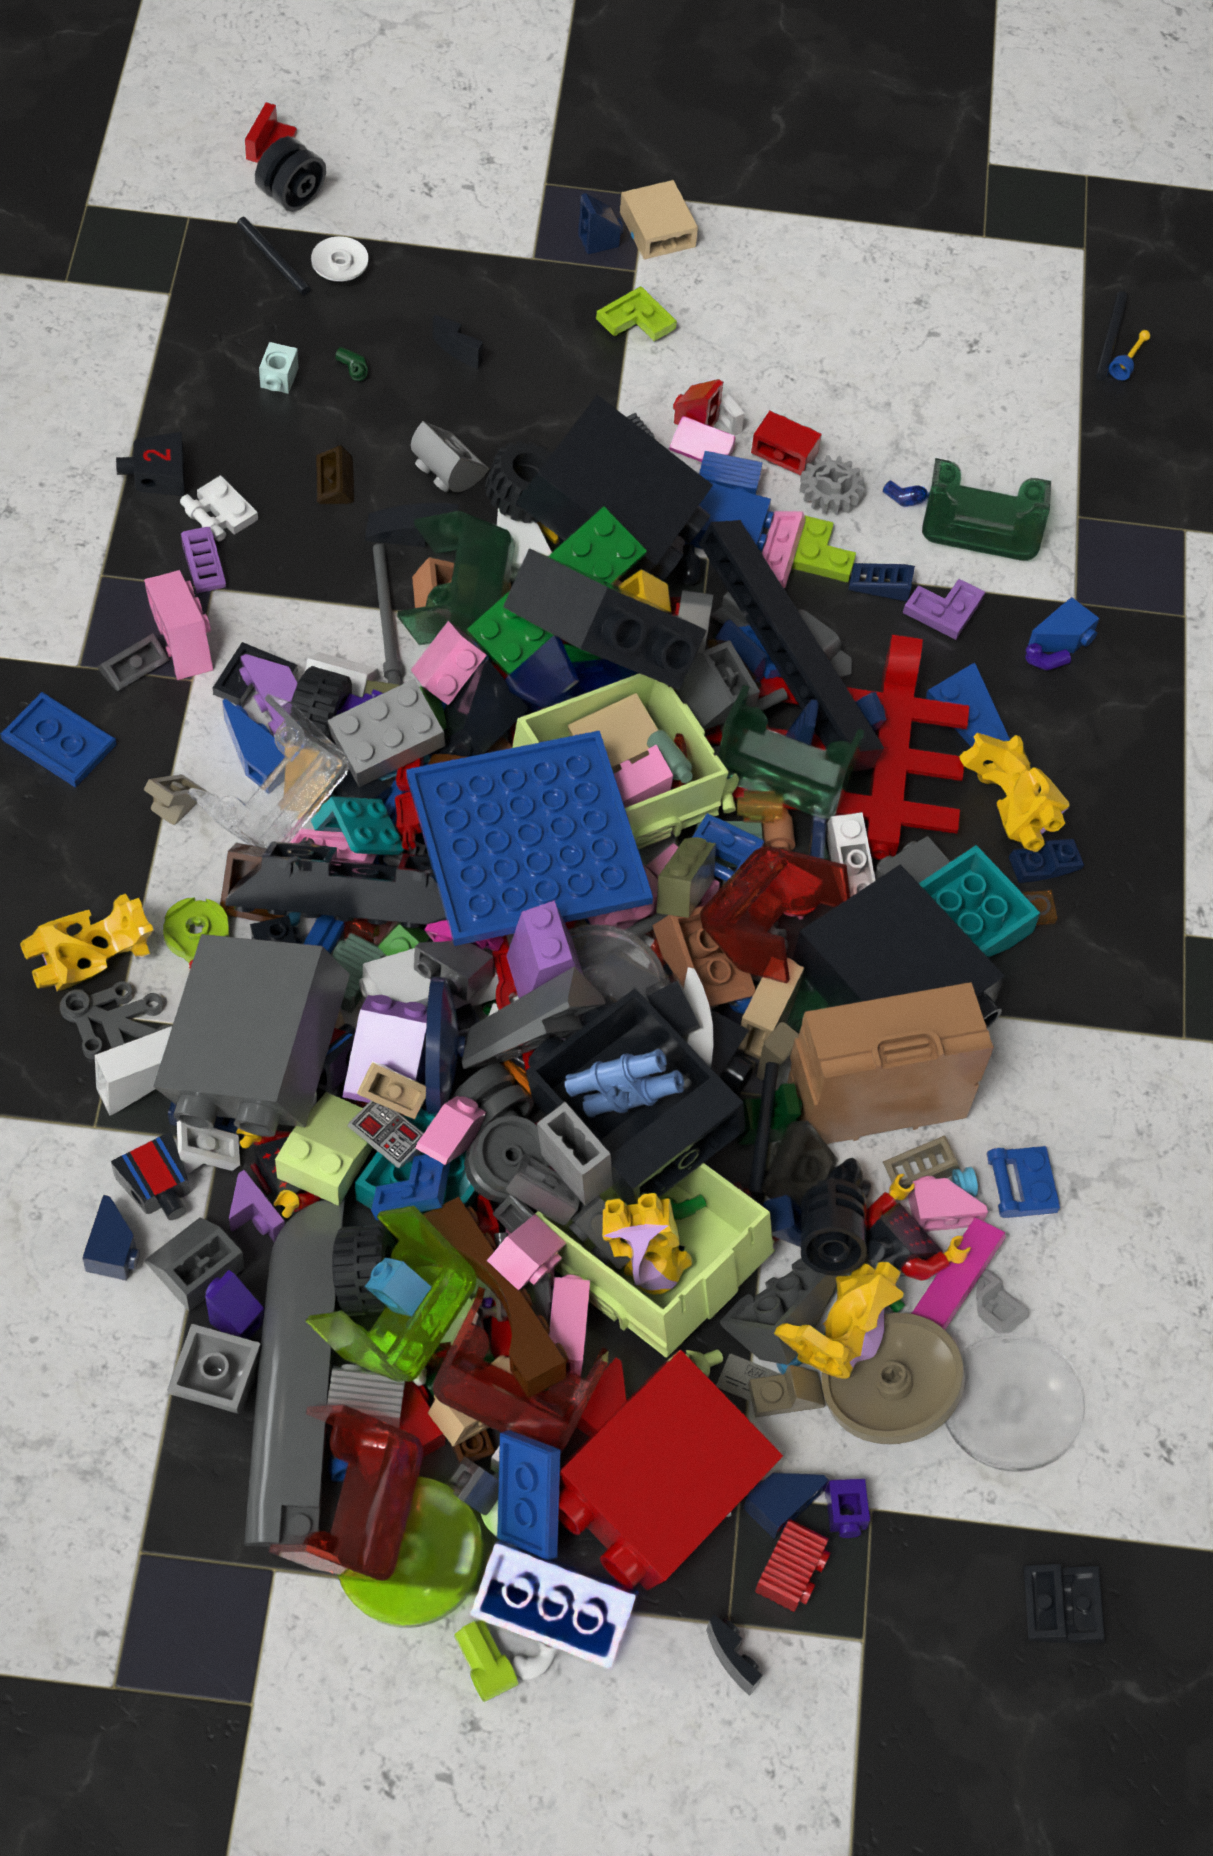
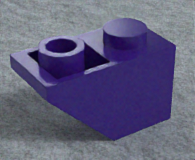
M230 1270L222 1278L217 1277L210 1283L205 1296L210 1324L223 1333L250 1340L263 1325L264 1308Z

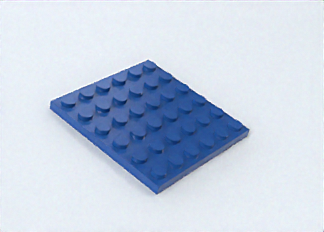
M600 730L406 769L408 784L454 946L515 933L521 912L555 901L564 922L653 903L650 885Z

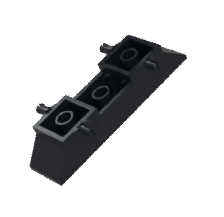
M307 837L303 838L299 843L272 841L262 856V862L235 884L227 896L225 904L226 906H234V909L240 912H252L257 908L268 909V913L273 915H286L288 911L300 912L301 916L305 918H319L321 915H332L338 921H353L354 918L367 919L368 923L378 925L386 924L387 921L401 922L402 926L409 928L447 920L429 855L403 854L398 866L337 860V847L314 845V841L310 837L308 840Z

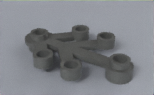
M121 981L117 982L112 988L91 995L81 990L68 992L60 1002V1012L64 1019L76 1023L83 1040L82 1050L85 1057L95 1059L96 1054L103 1052V1045L101 1039L94 1036L89 1019L103 1025L111 1048H115L125 1044L120 1031L137 1038H142L173 1026L163 1025L156 1030L129 1019L143 1013L149 1016L159 1015L163 1010L162 997L157 993H149L143 999L129 1003L133 998L132 987L129 983ZM120 990L128 991L124 996L117 995ZM112 1001L123 1005L109 1011L99 1008V1006ZM152 1001L159 1003L156 1007L147 1006ZM77 1005L83 1007L82 1009L77 1011L72 1010V1008ZM89 1045H98L96 1050L90 1051L87 1049Z

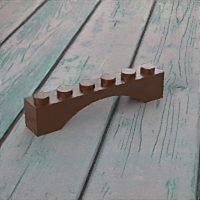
M457 1197L443 1204L442 1208L433 1209L421 1215L423 1234L439 1259L457 1265L474 1274L491 1289L501 1302L508 1316L512 1331L509 1350L510 1370L526 1396L530 1398L565 1379L566 1363L569 1362L566 1351L559 1342L554 1344L550 1338V1329L541 1314L536 1316L531 1309L532 1301L525 1288L522 1287L520 1290L515 1288L487 1261L497 1248L490 1234H483L479 1229V1220L471 1206L465 1207L461 1199Z

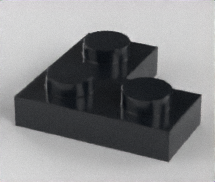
M242 642L212 687L213 695L222 699L226 698L228 701L242 706L254 687L253 684L247 686L239 672V669L243 667L240 657L245 654L288 666L294 677L298 673V665Z

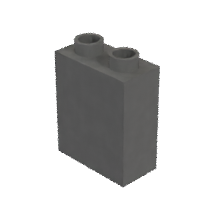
M201 934L153 1086L176 1105L173 1114L175 1119L193 1127L211 1129L214 1128L217 1116L235 1118L234 1125L239 1129L264 1137L275 1136L278 1124L306 1127L350 976L323 946Z

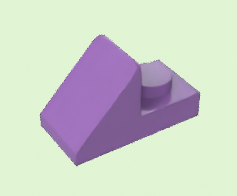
M243 1170L238 1173L229 1215L230 1229L234 1231L252 1219L257 1230L262 1235L267 1233L275 1242L285 1222L246 1171Z

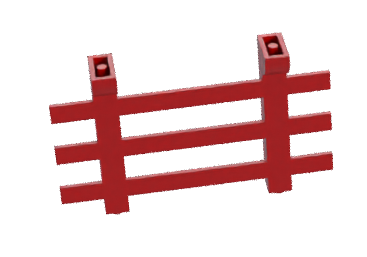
M680 603L676 604L675 615L677 616L679 614ZM892 635L883 669L881 692H876L880 703L885 709V717L887 719L878 728L876 735L885 749L872 767L869 796L738 776L739 782L732 793L734 801L808 812L823 810L828 815L834 816L863 812V818L867 820L866 833L871 857L878 860L896 855L901 826L957 834L960 809L903 800L906 773L962 781L964 765L959 756L909 749L911 722L967 729L969 705L915 698L914 692L923 639ZM611 662L609 676L624 678L619 665ZM763 676V679L759 680L762 685L759 688V699L780 688H784L788 698L782 702L798 704L783 678L766 679ZM846 687L855 702L869 693L875 692ZM720 725L705 730L704 736L711 744L722 745L733 740L732 734L728 732L722 733ZM737 727V730L744 732V734L748 732L745 727ZM766 727L765 731L767 733H773V741L753 750L783 754L785 736L788 730ZM813 734L808 758L834 762L819 736ZM728 775L727 779L732 778L733 775Z

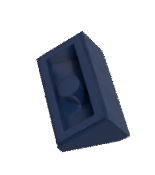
M730 619L726 620L715 639L730 640L736 652L757 679H763L767 654Z

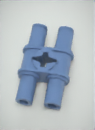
M656 1049L652 1052L636 1056L626 1053L618 1059L604 1063L597 1061L590 1069L575 1074H568L566 1076L565 1088L571 1097L589 1091H599V1093L585 1095V1101L583 1102V1108L587 1116L595 1117V1115L611 1111L626 1113L628 1109L641 1105L652 1106L659 1098L682 1093L684 1090V1079L678 1070L660 1076H649L650 1074L666 1070L665 1065H667L665 1054L662 1050Z

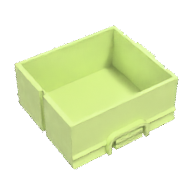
M639 673L518 718L512 748L569 737V724L637 693L657 729L666 731L692 765L690 772L693 775L692 779L687 783L672 779L670 791L625 808L637 848L641 849L671 837V831L675 837L679 836L682 829L702 822L707 813L714 817L719 815L718 809L721 806L720 800L728 771L717 755L714 756L715 751L705 738L704 729L688 705L683 704L674 689L668 687L667 684Z
M704 1163L659 1198V1200H662L665 1197H672L677 1203L701 1194L707 1204L706 1207L696 1211L694 1215L682 1220H675L678 1227L680 1245L685 1246L684 1251L691 1255L692 1265L683 1270L678 1283L671 1290L663 1294L653 1295L642 1291L638 1285H635L632 1276L625 1275L624 1266L619 1270L611 1262L607 1265L601 1262L591 1252L595 1245L588 1238L582 1242L569 1228L573 1223L571 1219L566 1225H561L539 1211L535 1213L566 1242L564 1247L558 1252L562 1259L554 1267V1270L562 1276L576 1275L583 1280H590L588 1301L614 1322L619 1319V1325L623 1331L628 1327L666 1358L706 1318L711 1319L738 1292V1287L775 1251L773 1249L774 1240L771 1233L770 1212ZM612 1187L599 1195L604 1202L613 1199L622 1200Z

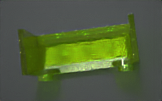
M415 1206L380 1211L377 1218L399 1240L392 1251L391 1259L403 1261L432 1287L414 1314L407 1316L395 1313L386 1306L369 1333L362 1326L355 1324L343 1311L309 1315L306 1319V1322L343 1359L396 1382L413 1381L420 1375L476 1286V1274L473 1267Z

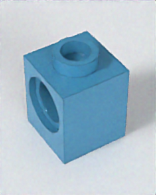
M384 1258L382 1262L374 1267L371 1272V1278L365 1285V1288L390 1310L411 1317L432 1288L403 1261Z

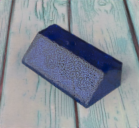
M500 1540L494 1545L470 1616L611 1669L639 1592L558 1561L546 1560Z

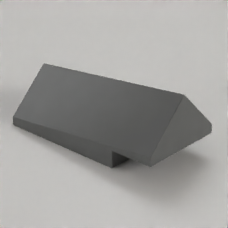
M575 966L471 1026L462 1059L464 1069L504 1063L536 1049L540 1044L552 1037L562 1038L579 1031L582 1028L579 1015L606 1004L604 997Z

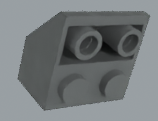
M730 640L702 651L697 655L688 670L680 690L673 687L682 703L688 705L704 731L755 710L760 693Z
M201 1217L145 1259V1263L189 1312L206 1299V1290L215 1278H222L228 1270L237 1275L245 1269L243 1252L219 1226Z

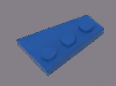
M975 662L927 691L926 698L929 700L969 705L967 729H954L971 747L975 743L973 736L976 733L1002 741L1010 740Z

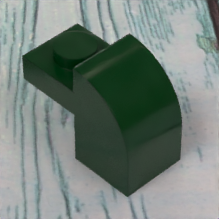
M782 1083L776 1090L769 1143L789 1138L801 1130L798 1117L801 1115L802 1102L800 1097L797 1096L795 1083ZM744 1099L745 1131L737 1137L738 1143L755 1144L761 1099Z

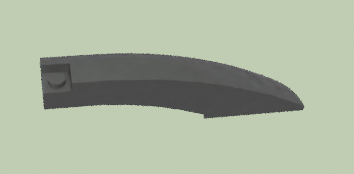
M345 1198L339 1206L327 1200H322L300 1210L281 1229L271 1251L259 1359L244 1546L318 1549L328 1424L326 1415L332 1375L338 1307L333 1282L332 1253L338 1230L343 1227Z

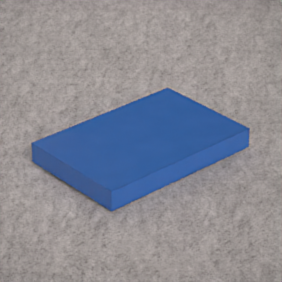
M43 692L1 733V739L75 788L117 745L114 737Z
M511 1430L500 1433L497 1539L550 1560L557 1557L560 1449Z

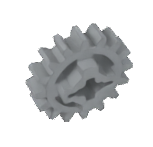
M826 455L825 461H821L818 457L815 458L814 465L807 463L805 471L801 473L799 490L804 493L803 500H812L811 508L813 509L821 506L822 513L832 509L834 514H838L839 508L848 512L850 504L857 506L859 498H862L864 477L859 476L860 468L852 469V461H848L845 464L842 463L841 456H838L836 461L831 460L829 455Z

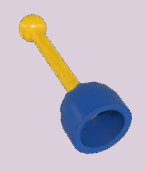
M1142 330L1139 333V339L1128 355H1120L1111 362L1109 372L1115 379L1126 380L1132 374L1134 369L1132 358L1143 342L1150 339L1149 331Z

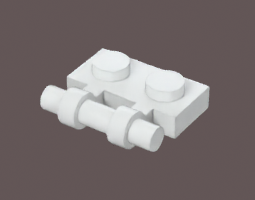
M221 475L197 490L199 500H193L190 495H184L180 500L181 505L185 508V513L191 519H196L202 525L201 528L211 527L213 537L218 542L226 537V532L223 529L228 528L235 535L258 520V512ZM211 511L216 517H210L207 512Z

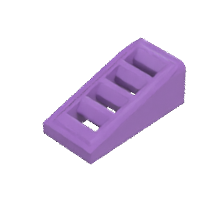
M211 527L182 532V547L196 594L225 588L226 582ZM204 552H209V553H207V554H202V555L193 556V555H195V554H200V553H204ZM213 563L212 565L196 568V566ZM216 573V576L199 579V576Z

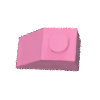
M456 1096L443 1105L415 1148L446 1165L467 1151L475 1139L487 1112L478 1108V1104L474 1100Z
M925 1176L912 1182L915 1185L908 1195L911 1215L925 1232L968 1228L975 1217L982 1221L985 1220L988 1213L987 1206L949 1179H936L933 1176Z

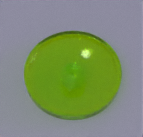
M409 1476L391 1479L376 1485L364 1493L345 1515L338 1530L335 1543L336 1572L348 1598L369 1618L398 1628L425 1626L451 1614L466 1600L473 1590L483 1563L484 1544L482 1532L477 1518L469 1505L453 1494L454 1490L449 1486L425 1477Z

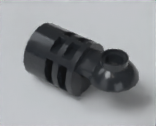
M853 1157L846 1159L839 1166L837 1165L828 1176V1179L818 1181L817 1185L807 1190L801 1198V1258L812 1270L825 1275L837 1276L851 1273L858 1269L867 1257L866 1199L870 1192L871 1183L864 1178L859 1162Z

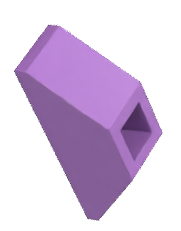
M247 654L241 656L243 667L239 669V672L247 686L253 684L258 693L253 696L261 713L267 711L272 721L268 725L277 740L282 738L288 744L287 718L291 700L298 684L288 666Z

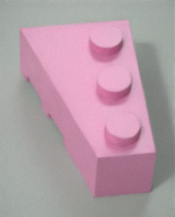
M180 570L144 579L149 605L160 635H164L168 644L166 651L168 656L172 657L177 680L213 671L206 633L211 632L210 623L207 615L203 614L199 598L195 597L191 581H185Z
M657 745L647 749L650 755L631 764L629 759L620 764L622 770L614 773L624 808L671 790L673 774Z

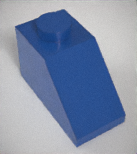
M1071 597L1032 631L1028 645L1037 643L1042 646V652H1058L1067 649L1069 653H1074L1082 645L1087 647L1097 636L1095 629L1099 618Z

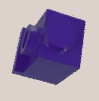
M865 1479L829 1480L825 1489V1499L827 1500L830 1532L839 1531V1536L842 1538L860 1536L861 1530H866L870 1523ZM848 1509L852 1515H841L840 1510Z

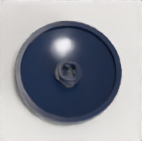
M431 977L429 986L425 1057L428 1115H437L443 1105L449 1101L455 1082L458 1057H463L466 1045L465 1036H459L455 1003L446 977Z

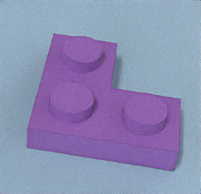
M958 579L947 597L943 598L918 585L905 604L903 613L956 640L982 602L985 591Z

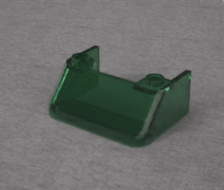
M462 511L443 513L414 520V525L435 554L457 550L451 582L434 587L427 596L426 606L398 611L397 617L418 645L432 643L448 621L466 633L467 629L508 593L516 543L507 529Z
M743 685L724 723L719 759L728 771L727 779L732 778L736 773L739 778L737 784L739 787L819 818L830 819L831 816H835L856 764L864 730H857L851 744L845 741H835L828 745L826 751L767 729L768 719L763 711L757 707L746 705L749 686Z

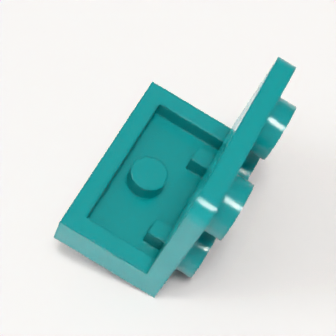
M331 796L311 819L315 831L343 832L350 849L354 853L400 855L404 850L399 834L381 799Z

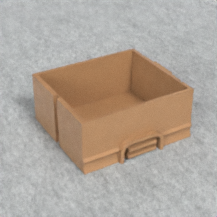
M972 983L805 1012L799 1036L794 1040L790 1055L792 1062L791 1071L787 1079V1083H795L797 1096L800 1097L802 1102V1111L798 1119L805 1148L852 1139L857 1141L860 1136L909 1127L916 1130L921 1126L967 1118L979 1087L978 1082L982 1080L994 1049Z

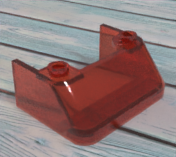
M772 846L759 848L746 859L701 909L700 919L702 928L738 970L787 984L790 976L784 937L767 933V931L784 912L796 916H805L812 912L820 903L836 907L850 898L847 865Z
M479 1286L437 1372L433 1383L434 1395L441 1403L500 1432L511 1430L560 1449L561 1452L568 1444L608 1364L609 1350L601 1348L586 1379L575 1373L566 1372V1378L550 1386L548 1391L543 1390L528 1398L514 1375L483 1360L489 1347V1338L483 1328L472 1323L485 1293V1289Z
M347 1405L309 1406L306 1410L307 1415L333 1425L330 1437L331 1451L337 1459L348 1463L331 1533L314 1531L307 1535L303 1544H271L269 1552L315 1570L370 1581L387 1580L392 1576L396 1568L423 1459L422 1444L415 1435Z

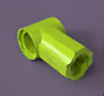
M483 1619L463 1626L462 1629L454 1634V1638L471 1669L470 1676L483 1702L519 1685L512 1665L506 1655L500 1654Z

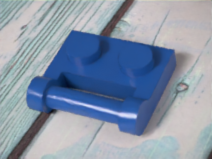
M708 813L692 836L703 838L706 842L716 843L715 855L738 866L733 871L715 862L714 876L728 882L729 887L737 891L742 886L747 873L764 846V840Z
M1046 1146L1009 1150L994 1148L986 1153L988 1164L992 1165L1000 1199V1204L998 1205L1000 1217L1013 1218L1058 1213L1060 1205ZM1008 1164H1013L1021 1202L1013 1199L1006 1167Z

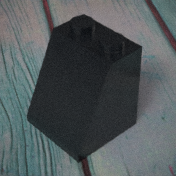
M489 660L477 667L450 704H446L444 715L447 728L443 730L445 746L436 750L438 754L464 757L484 754L529 709Z

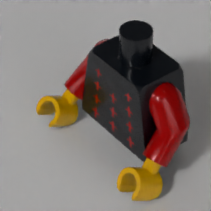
M239 1128L237 1129V1134L246 1135L240 1141L242 1148H249L253 1143L256 1145L254 1147L255 1163L276 1198L274 1206L279 1205L281 1207L282 1215L285 1218H289L293 1211H300L321 1200L320 1197L277 1178L275 1159L291 1131H276L275 1136L264 1137L245 1132Z
M899 1174L889 1186V1193L884 1192L867 1209V1256L872 1261H877L878 1263L889 1262L901 1272L900 1276L924 1281L949 1267L950 1261L957 1264L963 1263L971 1247L965 1250L957 1249L963 1237L955 1236L952 1238L947 1251L942 1253L943 1250L900 1203L896 1204V1200L907 1198L915 1185L913 1183L908 1189L902 1188L899 1185V1181L905 1174Z

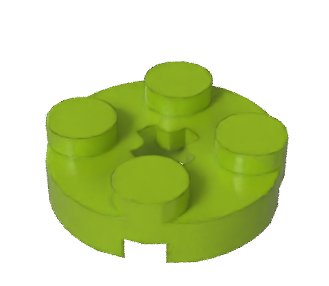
M195 897L185 898L172 905L164 917L163 936L167 947L172 953L184 958L188 963L194 959L201 934L229 937L227 914L218 903L210 899H206L205 902L202 900L195 901ZM194 924L197 927L203 925L204 927L202 932L192 934L190 933V925Z

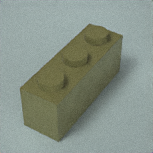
M699 837L683 840L658 876L657 913L690 917L714 880L716 843L706 842L705 839Z

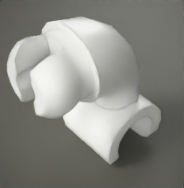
M546 1631L542 1632L538 1642L540 1655L528 1659L522 1656L514 1658L512 1668L516 1677H521L522 1680H531L544 1673L560 1650L561 1637H558L557 1644L554 1647H547L543 1643Z

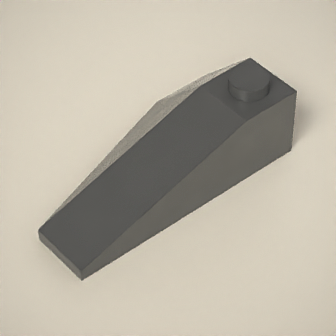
M800 1258L792 1264L793 1271L779 1279L772 1277L766 1281V1289L755 1297L747 1294L740 1299L720 1320L721 1326L759 1360L788 1365L798 1353L774 1334L776 1328L783 1323L794 1326L811 1325L815 1328L836 1287L835 1278L837 1276L815 1272Z

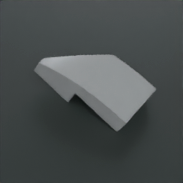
M985 1269L977 1281L978 1316L1004 1338L1028 1318L1027 1309L1004 1292L1001 1281Z

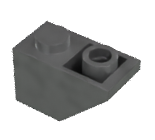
M453 941L423 942L415 946L414 970L422 977L430 980L431 977H446L452 994L466 1002L492 979L493 956L472 943L454 946Z

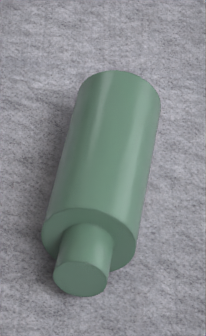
M658 730L652 733L647 740L648 748L657 745L673 774V779L681 780L682 783L689 782L693 777L690 772L692 765L666 731Z

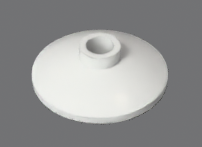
M331 237L315 246L312 251L311 262L314 270L320 276L332 281H348L360 276L368 266V253L360 242L352 238Z

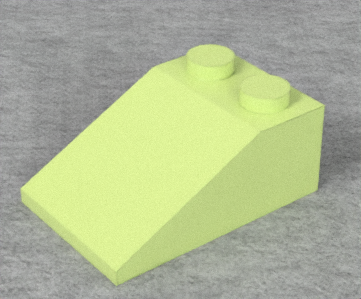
M326 1092L310 1110L306 1127L296 1126L275 1159L277 1178L339 1206L373 1148L348 1127L349 1122L363 1108Z

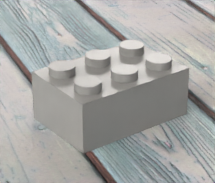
M415 679L328 720L330 734L359 788L445 746L444 731Z

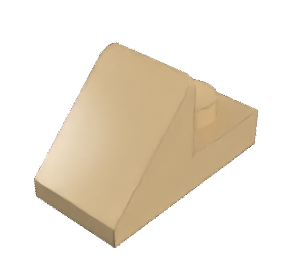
M372 1062L357 1094L415 1119L426 1098V1085L397 1073L384 1064Z

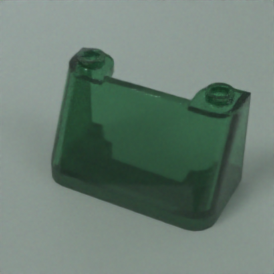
M935 458L922 524V533L928 541L1021 561H1028L1037 556L1050 511L1051 481L1039 478L1027 479L1021 484L1018 495L1012 496L960 485V467L952 461Z

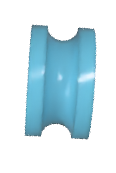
M971 1166L965 1167L963 1172L960 1169H953L952 1182L973 1197L977 1196L978 1183L973 1168Z

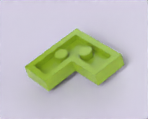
M642 286L597 311L596 319L613 336L637 324L653 341H656L675 330L677 326V320Z
M805 515V524L791 568L848 583L856 552L828 545L834 522Z

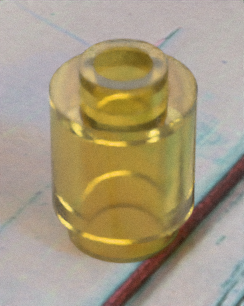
M744 790V797H737V816H743V822L774 823V820H782L783 794H775V791Z

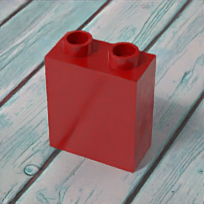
M679 1350L664 1362L560 1467L558 1521L576 1535H580L588 1528L607 1548L600 1557V1562L620 1585L631 1590L639 1582L646 1590H649L668 1579L776 1465L783 1455L682 1350Z

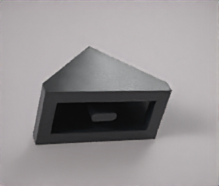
M676 973L645 988L650 1004L681 1037L701 1028Z

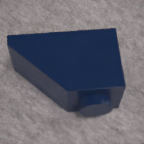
M587 193L581 194L578 236L587 254L619 247L620 235L623 234L621 219L619 217L616 218L610 206Z
M103 1195L82 1257L85 1271L127 1281L130 1269L135 1270L138 1265L140 1249L136 1248L134 1235L111 1197Z
M772 1473L764 1481L761 1479L747 1494L743 1509L775 1539L783 1532L789 1519L794 1521L824 1493L829 1479L824 1475Z

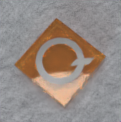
M1052 890L1021 892L1040 912L1036 925L1056 923L1057 914Z

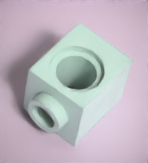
M269 342L259 367L261 388L289 394L299 368L298 348Z

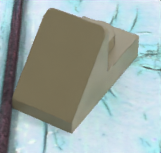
M182 774L149 779L144 788V791L153 796L151 810L172 825L177 824L206 793V790Z
M789 1365L783 1375L749 1380L748 1386L755 1418L825 1407L817 1371Z

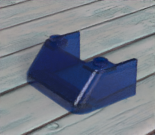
M554 635L509 674L505 682L510 693L540 709H545L639 673L606 659L571 662L561 638Z

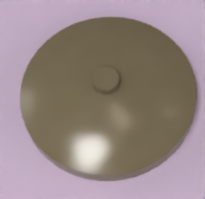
M908 1313L884 1314V1333L876 1354L870 1359L857 1362L849 1378L841 1379L822 1372L823 1394L834 1419L852 1435L878 1444L907 1443L927 1436L938 1429L954 1413L962 1398L965 1385V1370L962 1357L953 1338L935 1322L922 1316Z

